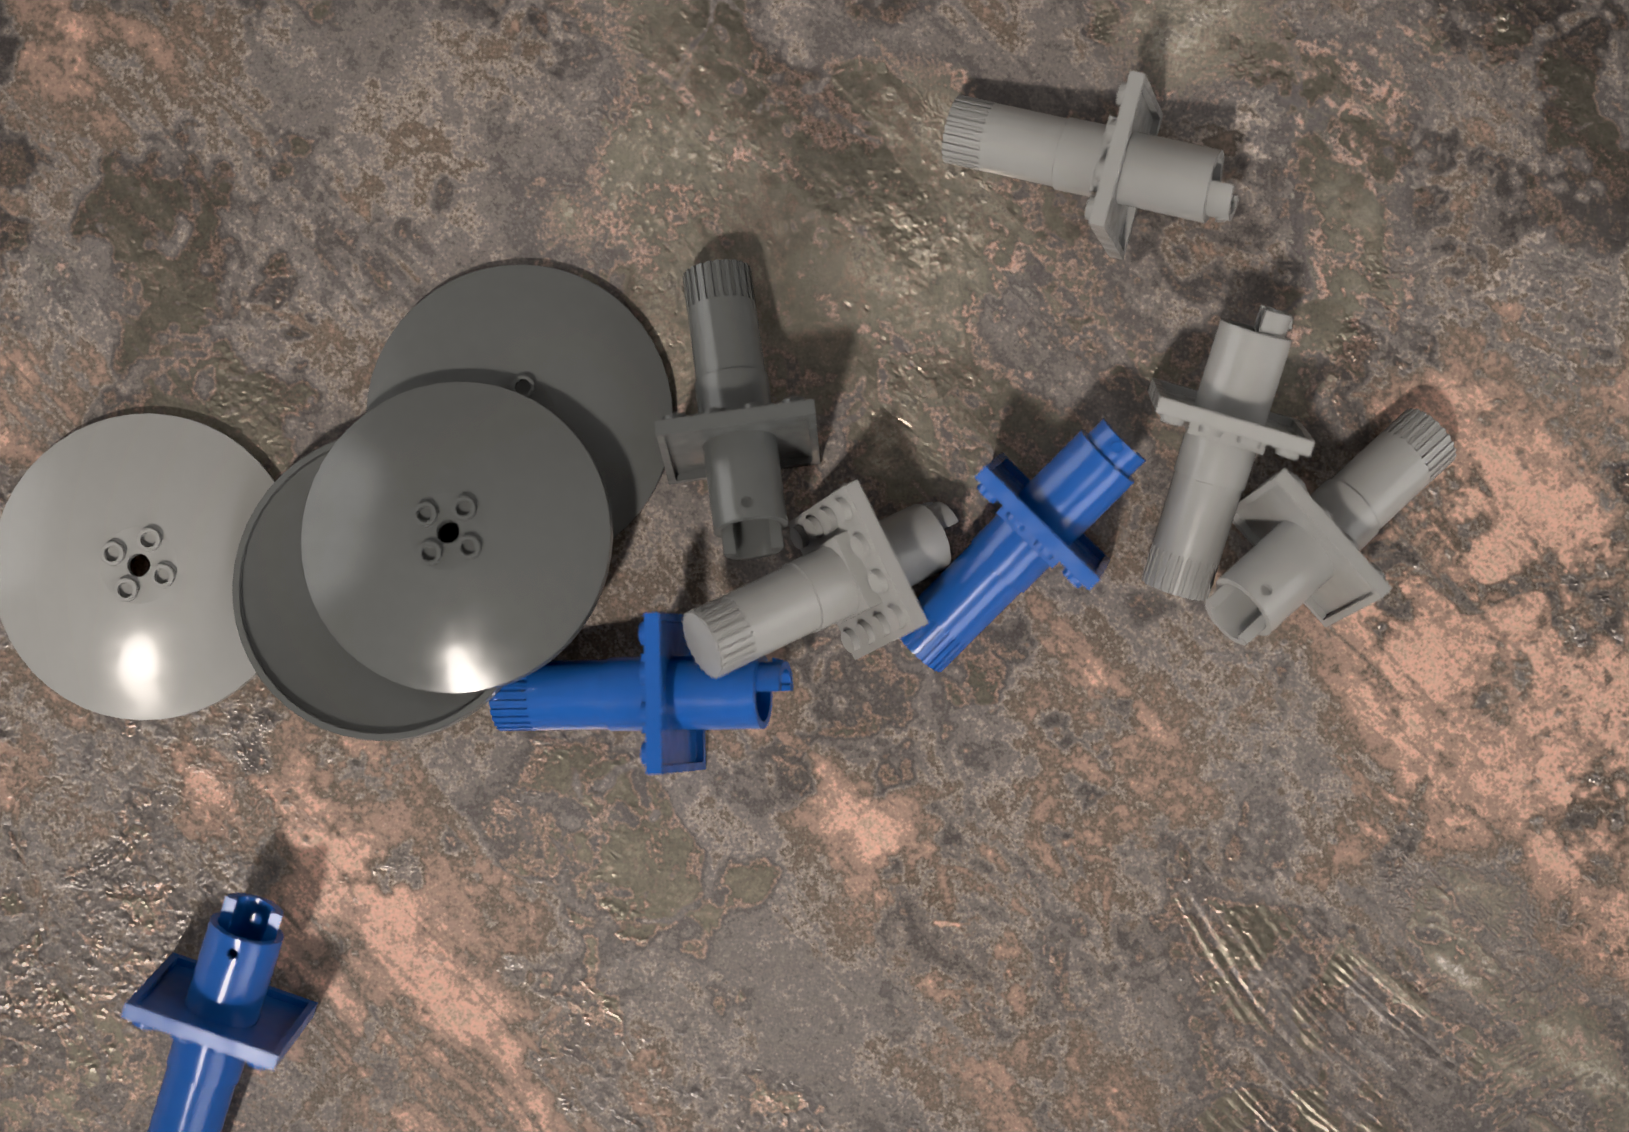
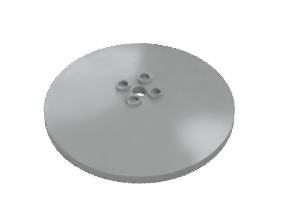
M146 413L112 417L85 426L55 443L33 463L15 486L0 519V618L19 656L39 679L65 699L93 712L120 719L163 720L181 717L211 707L239 691L257 673L242 646L235 622L232 594L234 563L246 524L257 504L276 481L274 477L250 451L231 437L210 426L173 415ZM143 554L149 559L150 568L147 574L138 577L131 570V561L135 556Z

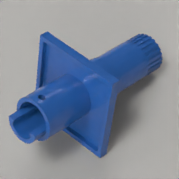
M1104 418L1089 433L1081 429L1032 480L1003 452L974 477L980 483L977 486L979 492L991 503L994 504L998 500L1003 506L996 512L997 515L971 540V544L916 598L928 624L899 638L929 668L942 672L1021 592L1024 593L1049 567L1053 569L1060 562L1065 567L1062 571L1064 576L1075 587L1080 588L1083 585L1088 591L1101 579L1111 559L1084 532L1135 483L1131 475L1146 461L1143 456L1138 452L1136 453L1111 428L1112 426Z
M644 613V621L639 625V641L641 645H644V654H641V656L609 657L608 659L552 660L536 672L517 682L503 686L489 701L490 714L492 715L494 726L500 731L607 729L610 731H642V733H646V742H643L641 745V762L643 766H646V774H669L705 770V730L765 729L771 717L773 691H793L792 672L787 661L773 657L772 661H768L764 655L719 678H712L696 663L687 646L682 624L685 614Z
M231 893L226 895L221 912L214 913L210 917L198 960L172 952L125 1002L121 1018L132 1021L134 1026L143 1030L155 1029L170 1034V1037L173 1039L167 1058V1068L147 1132H222L236 1084L240 1081L245 1062L254 1069H270L274 1071L314 1017L318 1002L269 986L284 940V934L279 928L284 913L274 902L247 893Z

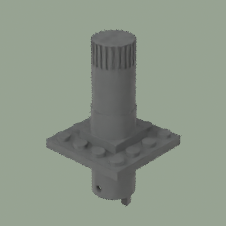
M735 259L706 261L687 269L682 276L696 377L695 393L698 413L692 416H687L684 413H671L665 415L663 420H655L656 437L669 485L707 480L713 531L715 536L722 538L725 557L734 560L760 559L777 554L784 548L782 530L788 526L781 469L821 464L814 399L805 400L804 397L794 396L782 400V403L779 404L771 402L768 374L765 372L751 266L746 262L743 263V261H736Z

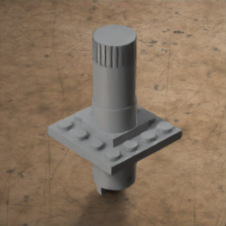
M1130 70L1127 82L1122 81L1120 83L1116 98V104L1120 105L1118 116L1109 115L1107 125L1074 117H1060L964 95H958L955 98L947 116L942 142L943 162L1050 186L1054 190L1089 197L1085 210V219H1089V226L1107 255L1111 258L1124 260L1137 209L1206 224L1210 217L1215 218V222L1231 221L1239 202V197L1233 195L1235 186L1221 182L1224 165L1223 150L1158 136L1163 112L1146 73Z
M1261 304L1254 326L1233 320L1220 319L1198 390L1152 377L1148 393L1155 412L1161 416L1160 420L1177 426L1184 425L1185 433L1174 465L1175 472L1141 577V580L1149 586L1182 598L1197 601L1207 600L1256 454L1263 455L1267 444L1276 449V454L1290 459L1298 460L1300 454L1311 456L1315 441L1300 420L1270 411L1293 341L1286 337L1288 329L1292 330L1293 326L1291 314Z
M1414 408L1406 409L1331 479L1326 480L1311 495L1306 492V486L1297 475L1289 473L1284 468L1242 497L1239 501L1233 524L1251 543L1253 548L1216 581L1217 591L1205 601L1206 611L1219 630L1232 641L1240 645H1247L1257 635L1268 636L1303 603L1326 628L1382 599L1392 587L1386 582L1384 572L1377 565L1369 563L1360 553V550L1378 534L1379 530L1456 459L1455 444L1444 427L1424 411L1414 410Z
M858 479L844 485L788 522L790 538L795 547L801 550L803 556L786 563L782 568L685 613L682 624L684 637L691 655L707 675H710L712 678H719L812 632H819L837 623L841 631L843 646L852 654L854 660L928 624V621L911 587L943 572L949 566L951 552L944 529L959 522L956 515L942 502L912 504L883 519L877 520Z

